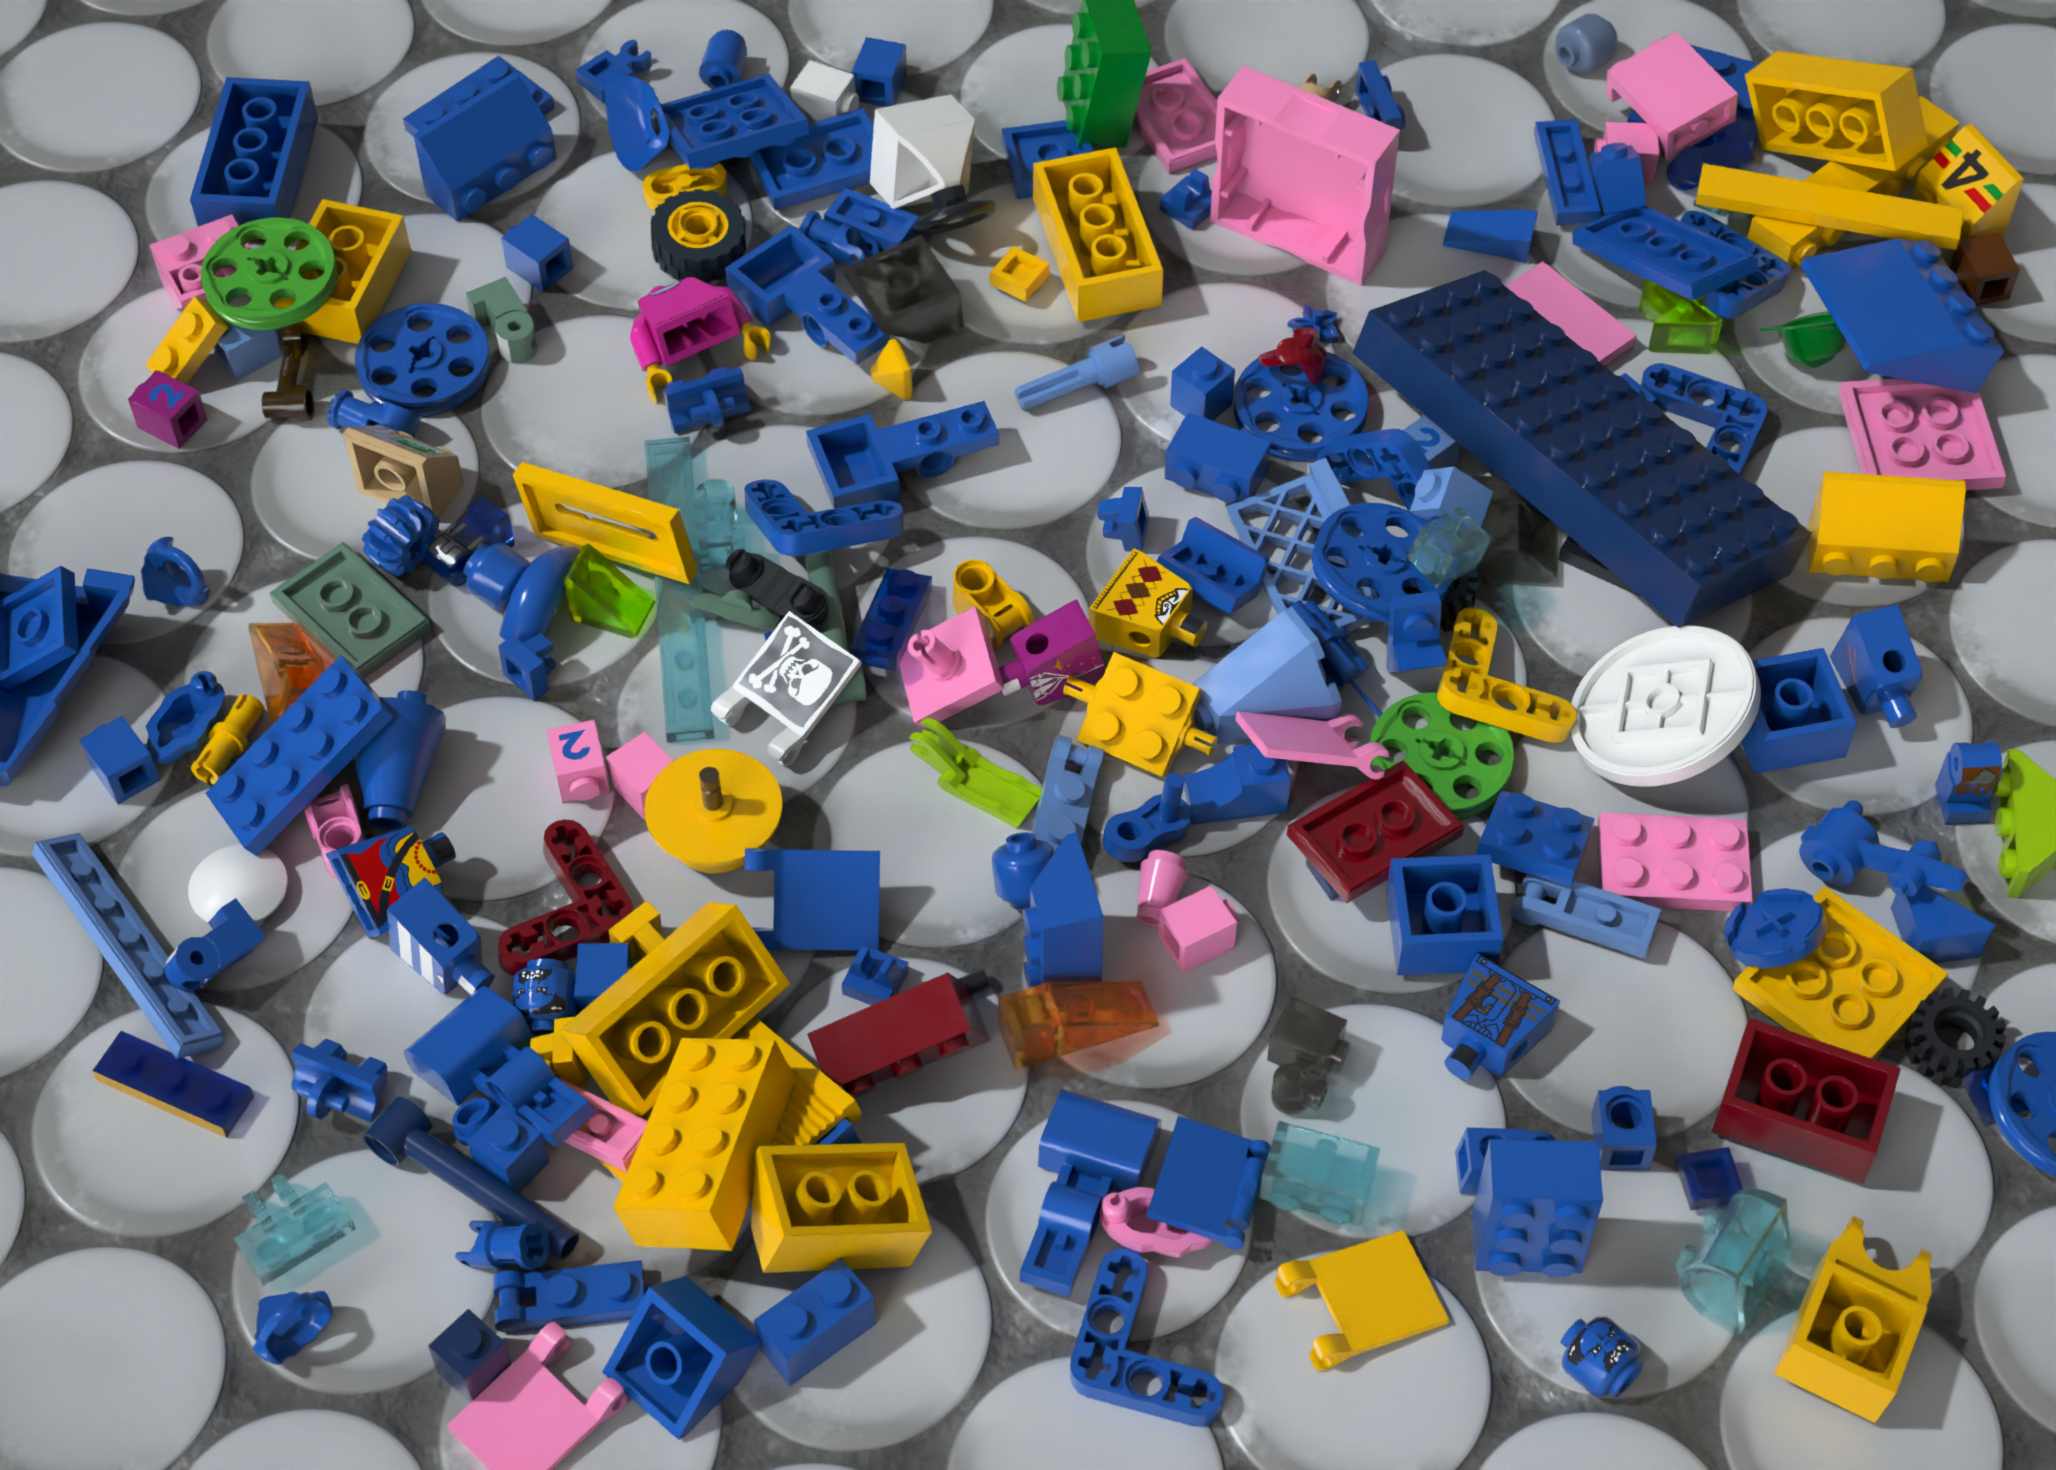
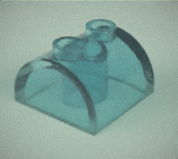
M1760 1189L1739 1190L1733 1195L1725 1209L1713 1205L1708 1210L1702 1224L1701 1232L1706 1238L1699 1248L1690 1244L1686 1245L1681 1251L1675 1267L1676 1274L1681 1275V1290L1691 1306L1701 1316L1741 1339L1791 1261L1787 1199Z

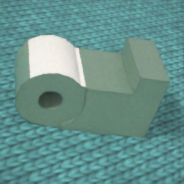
M506 277L466 292L470 316L482 328L490 326L497 337L500 355L505 361L523 363L534 357L538 347L534 337L533 320Z

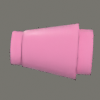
M1153 850L1149 852L1148 858L1141 862L1136 919L1142 924L1159 927L1160 909L1176 902L1189 876L1185 870L1187 862L1183 857L1165 850Z

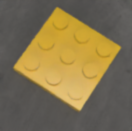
M1823 886L1813 897L1815 902L1821 904L1827 920L1826 936L1818 948L1803 959L1786 966L1765 969L1748 966L1735 979L1732 990L1788 1031L1876 1059L1912 1020L1918 1004L1922 1000L1926 1001L1929 994L1934 991L1937 992L1942 987L1949 973L1833 891Z

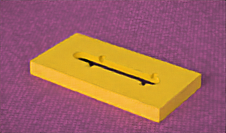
M521 462L512 474L535 537L564 546H574L583 552L689 585L699 572L679 509L525 462ZM563 505L651 531L656 535V538L652 539L651 534L593 517L589 520L588 515L569 510Z

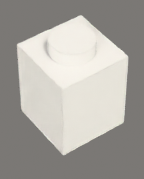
M809 60L791 86L792 101L805 115L809 123L851 112L858 108L859 95L855 93L854 74Z

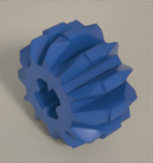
M404 495L399 499L392 498L384 509H378V514L373 520L368 521L370 528L362 537V541L365 543L363 552L369 556V560L376 566L395 576H399L405 571L411 573L419 562H425V556L429 553L426 549L441 534L438 528L440 519L424 503L408 495Z

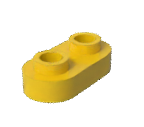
M717 163L714 167L708 169L694 168L690 170L686 164L657 170L646 176L642 187L646 205L655 210L659 204L662 205L665 202L666 198L678 195V192L703 189V191L710 192L712 190L724 196L728 185L726 170L721 164Z

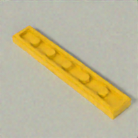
M1704 163L1695 202L1696 205L1890 239L1900 238L1914 242L1926 240L1937 247L1957 250L1964 210L1958 207Z

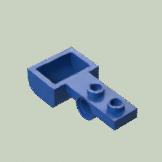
M793 225L782 230L725 268L728 287L736 293L748 312L765 327L771 326L793 311L801 318L806 334L816 345L825 347L831 343L856 365L885 347L890 340V331L834 285L836 281L834 259Z
M985 401L878 430L870 413L806 431L807 445L834 509L881 500L899 503V479L896 473L915 468L921 477H937L952 467L955 457L999 445V431Z
M486 986L478 988L403 1052L412 1072L457 1106L476 1090H479L500 1107L502 1105L506 1106L542 1133L543 1139L556 1148L595 1115L590 1102L555 1077L545 1060L528 1047L531 1044L533 1035L522 1013Z
M1064 1089L1060 1091L1042 1133L1038 1154V1167L1057 1172L1059 1175L1056 1182H1051L1046 1192L1040 1211L1038 1227L1020 1269L1019 1282L1066 1297L1071 1296L1100 1221L1099 1211L1103 1198L1110 1194L1111 1190L1122 1192L1127 1189L1141 1187L1161 1135V1119Z

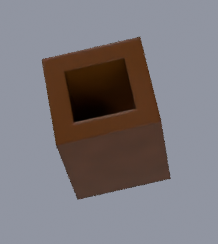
M1999 232L1971 236L1959 240L1957 250L1954 251L1949 267L1957 275L1958 283L1966 295L1975 302L1976 306L2010 299L2020 271Z

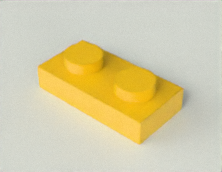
M194 296L145 365L152 374L158 370L187 385L228 326L214 312L207 300Z

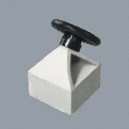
M951 94L875 109L870 184L892 209L932 201L934 208H937L938 211L927 214L915 221L913 230L919 235H932L959 229L984 220L996 211V205L991 200L970 202L967 200L966 194H968L975 119Z

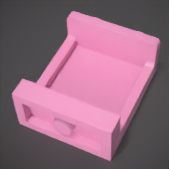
M1677 32L1662 40L1654 41L1643 51L1627 60L1624 59L1617 62L1611 69L1607 70V97L1612 102L1623 98L1658 134L1659 153L1666 161L1676 156L1685 148L1692 147L1736 121L1738 93Z

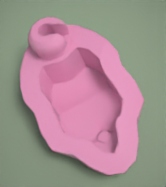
M1136 1187L1120 1193H1110L1101 1202L1099 1214L1104 1230L1116 1242L1133 1251L1141 1253L1154 1251L1179 1258L1190 1251L1208 1248L1214 1241L1213 1239L1147 1218L1146 1215L1155 1189Z

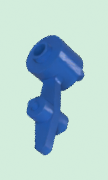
M1856 800L1848 801L1842 808L1830 809L1815 827L1810 825L1800 837L1802 844L1800 845L1799 853L1804 865L1817 878L1834 886L1849 885L1858 873L1866 867L1888 874L1892 891L1898 896H1914L1922 885L1960 891L1969 880L1968 875L1963 870L1941 862L1942 854L1938 849V845L1933 841L1918 840L1909 851L1879 845L1877 832L1861 816L1863 814V806Z

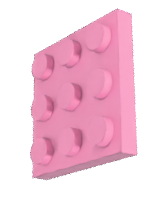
M1899 378L1841 383L1838 395L1861 474L1962 480L1966 483V491L2003 488L2007 476L1979 391L1975 394Z

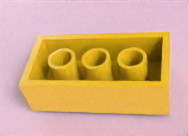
M1776 51L1745 74L1762 150L1896 171L1928 147L1913 68Z
M1116 147L1033 163V200L1077 322L1162 306L1163 268Z
M708 902L561 1028L560 1032L610 1102L630 1113L643 1116L654 1106L681 1038H731L790 985V982L737 905Z
M681 1038L613 1206L636 1246L732 1251L753 1195L755 1152L758 1146H771L796 1080L775 1040Z

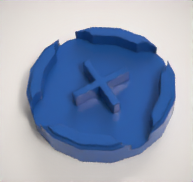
M1788 888L1767 890L1755 895L1756 902L1749 904L1747 907L1744 902L1732 911L1725 922L1724 936L1733 957L1747 966L1764 969L1786 966L1803 959L1818 948L1827 931V920L1821 904L1815 902L1813 896L1805 891Z

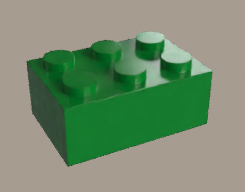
M1082 0L1080 11L1076 12L1073 16L1072 43L1065 48L1066 68L1064 76H1059L1057 81L1058 100L1065 104L1067 129L1073 131L1078 148H1082L1083 143L1091 142L1092 148L1126 147L1152 51L1134 0Z

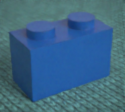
M1187 412L1166 449L1165 479L1175 482L1181 487L1192 488L1217 497L1223 502L1237 503L1254 496L1269 471L1271 441Z
M840 1258L754 1320L756 1336L762 1340L759 1349L788 1385L792 1386L876 1325L874 1296Z

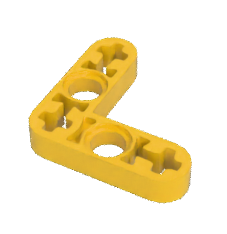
M1470 607L1460 611L1450 634L1446 651L1447 665L1443 666L1437 691V699L1440 705L1454 714L1546 742L1558 743L1566 740L1577 718V712L1573 705L1561 697L1489 676L1488 671L1498 629L1497 621L1489 612L1480 608ZM1471 629L1477 631V640L1468 638ZM1457 656L1469 657L1475 660L1478 665L1466 664L1460 661ZM1458 681L1467 683L1464 692L1458 691ZM1496 701H1507L1516 706L1518 710L1503 708Z

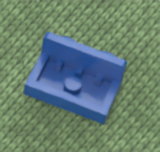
M1193 517L1188 521L1182 541L1160 554L1157 559L1159 564L1189 583L1193 589V594L1207 601L1208 605L1213 609L1227 612L1230 615L1258 596L1270 561L1268 556L1198 517Z

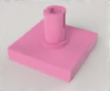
M976 606L930 630H922L920 635L916 633L910 640L895 647L913 721L922 730L927 729L920 724L924 718H932L941 722L1004 690L985 616Z

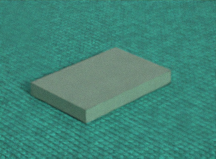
M342 542L269 592L272 603L334 661L340 655L356 667L364 678L432 631L430 621L345 542Z

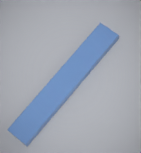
M75 833L35 842L32 856L175 1058L180 1059L220 1048L225 1034L194 991H182L169 983L165 975V964L169 956L81 834Z

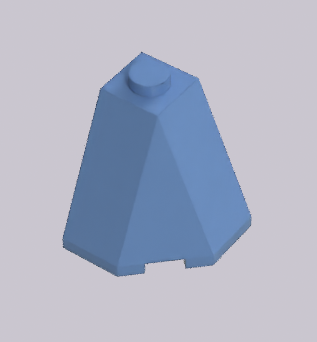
M1292 606L1283 610L1193 683L1194 686L1203 689V693L1194 711V723L1200 730L1206 729L1210 735L1217 736V744L1251 741L1235 720L1237 711L1324 721L1341 714L1342 699L1336 684L1330 683L1326 685L1325 671L1319 661L1325 655L1319 639Z

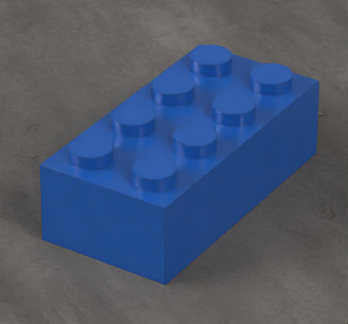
M226 77L190 197L198 227L231 214L238 226L263 218H291L318 121L310 81Z

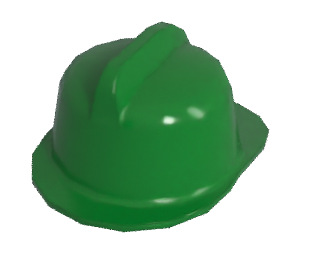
M1828 311L1802 316L1783 325L1760 328V331L1777 330L1788 356L1792 360L1799 361L1801 365L1807 368H1817L1829 362L1845 346V338Z

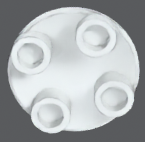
M236 844L221 848L201 861L190 878L188 897L195 914L207 923L221 907L236 898L256 925L261 928L265 923V918L271 915L283 901L289 879L284 864L270 850L265 848L258 856H255L244 849L242 844Z

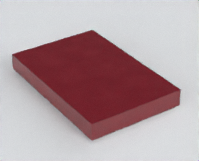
M1402 760L1386 769L1383 778L1369 779L1289 824L1286 835L1346 903H1349L1388 880L1391 859L1428 857L1462 837L1465 826L1411 767Z

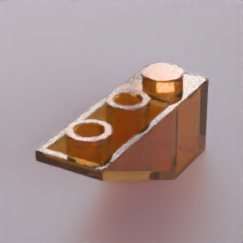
M249 623V633L271 726L325 671L322 658L297 623Z
M1141 981L1044 983L998 997L999 1031L1015 1070L1159 1026V1021Z

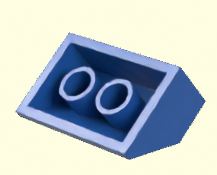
M516 72L511 73L413 134L425 194L456 222L479 210L483 205L505 191L512 189L516 184L557 159L552 128L523 80Z
M1075 832L1066 835L1030 887V908L1023 909V918L1027 935L1023 936V943L1028 961L1023 963L1024 975L1029 991H1038L1043 1009L1101 996L1104 916L1078 834Z

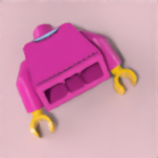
M689 277L667 287H654L648 295L638 300L641 314L634 319L630 333V342L642 371L648 372L646 386L648 396L654 403H657L654 389L658 386H667L668 383L672 382L670 373L660 369L659 366L662 363L667 367L740 334V331L744 335L743 354L746 358L752 361L756 360L757 349L755 344L761 345L766 353H769V331L764 327L751 324L754 320L736 293L728 287L711 286L694 277Z

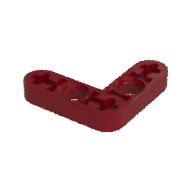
M563 819L550 824L545 830L543 853L546 861L573 903L513 926L503 932L498 942V962L505 973L515 976L518 971L527 968V963L531 960L554 959L564 962L577 957L578 943H610L609 929L633 912L634 906L630 897L587 830L574 820ZM564 840L567 845L574 844L575 858L571 860V853L567 846L563 843L557 844L558 841ZM584 872H592L597 874L601 881L595 886L586 887L578 884L575 881V877ZM605 899L606 908L613 916L619 915L618 919L613 920L610 915L602 916L603 905L601 900ZM566 925L576 928L580 934L573 940L563 941L557 939L552 932L554 929ZM542 936L543 940L538 942V937ZM519 947L523 952L529 951V955L522 956L519 951L512 952V948Z

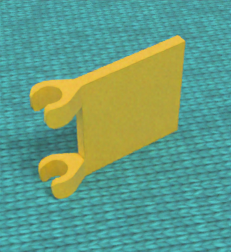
M1404 1230L1311 1260H1295L1283 1263L1278 1267V1276L1274 1280L1278 1293L1284 1298L1296 1295L1316 1283L1339 1330V1333L1325 1334L1313 1341V1349L1309 1353V1358L1314 1368L1318 1371L1330 1369L1351 1356L1447 1325L1449 1321Z

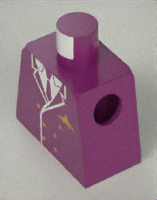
M1077 599L1013 634L1010 641L1016 660L999 667L1004 685V690L1000 692L1004 697L1027 686L1036 704L1043 706L1069 697V695L1063 694L1065 685L1080 692L1083 691V689L1066 682L1071 675L1094 686L1103 677L1105 668L1097 637Z

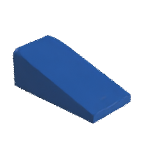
M1531 210L1451 211L1443 246L1527 262L1535 233L1538 212Z

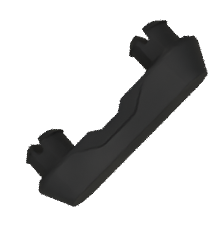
M737 549L728 556L725 565L726 569L730 571V583L736 589L746 592L759 604L779 615L786 616L790 611L809 625H819L826 620L828 616V596L821 587L792 574L762 555L749 553L744 549Z

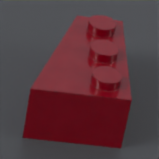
M948 972L807 1033L822 1073L853 1098L876 1089L875 1083L893 1076L897 1079L911 1075L921 1070L923 1065L957 1055L967 1049L990 1041L969 986Z

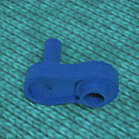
M1177 773L1168 774L1165 778L1162 794L1153 796L1135 810L1116 814L1108 820L1103 835V847L1111 857L1122 862H1136L1142 860L1155 848L1180 841L1187 835L1192 813L1187 802L1181 799L1185 783L1183 776Z

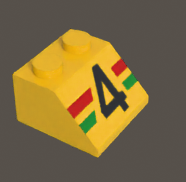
M1968 124L1920 170L1911 199L1963 208L1960 240L1971 236H1981L1997 232L2004 239L2024 178L1972 124Z

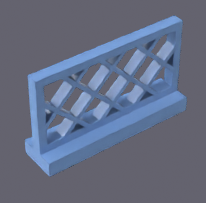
M1326 458L1310 463V474L1226 507L1227 515L1241 542L1261 553L1266 543L1287 548L1280 564L1269 561L1262 581V585L1277 615L1298 600H1301L1303 604L1307 603L1306 600L1313 586L1323 588L1315 575L1313 567L1310 573L1289 567L1296 551L1312 556L1314 544L1302 541L1308 527L1320 529L1325 520L1334 512L1350 506ZM1307 491L1311 502L1305 513L1285 507L1289 498ZM1256 511L1270 514L1263 530L1245 525L1241 517ZM1279 517L1300 523L1293 538L1272 532ZM1346 525L1341 527L1350 536H1364L1362 531L1354 526ZM1252 538L1257 540L1256 544H1254ZM1339 556L1327 557L1329 561L1345 565V567L1350 566L1345 559ZM1283 577L1304 583L1298 598L1278 592L1277 589ZM1357 588L1360 594L1366 598L1377 599L1380 597L1377 591L1372 588ZM1333 598L1328 607L1318 605L1336 628H1343L1346 632L1377 621L1356 613L1348 614L1338 611L1339 603ZM1381 621L1383 627L1389 625V622Z

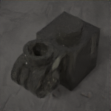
M1294 996L1290 997L1270 1034L1267 1061L1280 1066L1276 1069L1273 1076L1272 1104L1280 1112L1290 1115L1299 1114L1308 1107L1316 1111L1319 1110L1329 1088V1082L1325 1081L1331 1068L1337 1071L1341 1069L1351 1045L1350 1042L1344 1040L1347 1026L1346 1019Z

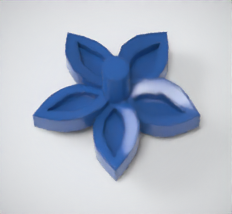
M1306 303L1303 309L1304 318H1294L1288 321L1287 327L1295 330L1299 327L1314 328L1319 332L1321 340L1338 342L1339 335L1334 326L1337 312L1315 310Z

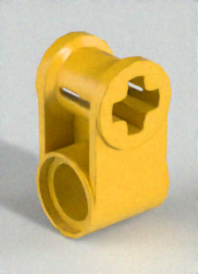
M977 559L966 560L955 568L953 573V608L957 614H960L976 606L984 614L994 650L1003 645V639L1018 629H1024L1034 623V615L1025 599L1018 592L1012 590L985 561Z

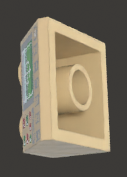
M380 425L348 427L343 433L359 493L387 504L392 498L399 499L404 495H408L424 503L439 518L464 485L458 455L453 454L447 448L441 446L434 447L416 440L406 432H396Z

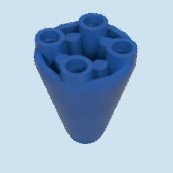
M412 690L400 691L397 694V698L379 697L394 717L354 757L363 809L368 815V824L377 829L400 830L407 827L408 818L412 817L446 728L444 712L433 705L426 704L427 696L424 693Z

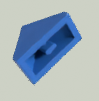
M1924 885L1921 886L1914 896L1895 895L1891 905L1902 941L1935 964L1980 958L1995 928L1994 923Z

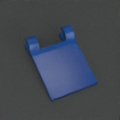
M745 848V870H774L773 928L752 927L767 950H859L862 945L878 950L880 850Z

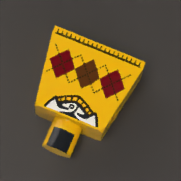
M1133 548L1089 608V623L1098 641L1153 658L1162 656L1174 638L1197 647L1207 629L1206 621L1191 615L1193 589L1190 584L1135 548Z

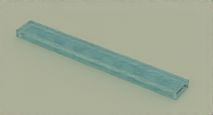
M690 436L646 440L645 452L649 500L680 510L699 571L690 585L654 574L667 743L714 739L705 611L690 605L695 594L703 593ZM651 532L652 539H655L656 535Z

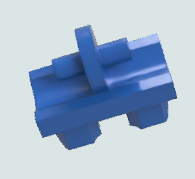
M724 366L711 370L706 377L689 382L680 379L668 383L663 392L671 428L674 433L708 423L711 424L713 429L723 426V419L751 411L745 390L744 374L741 368L736 367L728 370Z
M327 1038L315 1048L300 1043L292 1051V1059L295 1061L296 1066L292 1080V1090L296 1091L298 1095L308 1098L306 1109L310 1116L323 1119L331 1109L372 1122L380 1114V1094L387 1084L388 1066L385 1062L370 1056L364 1059L358 1066L346 1062L347 1051L342 1045Z

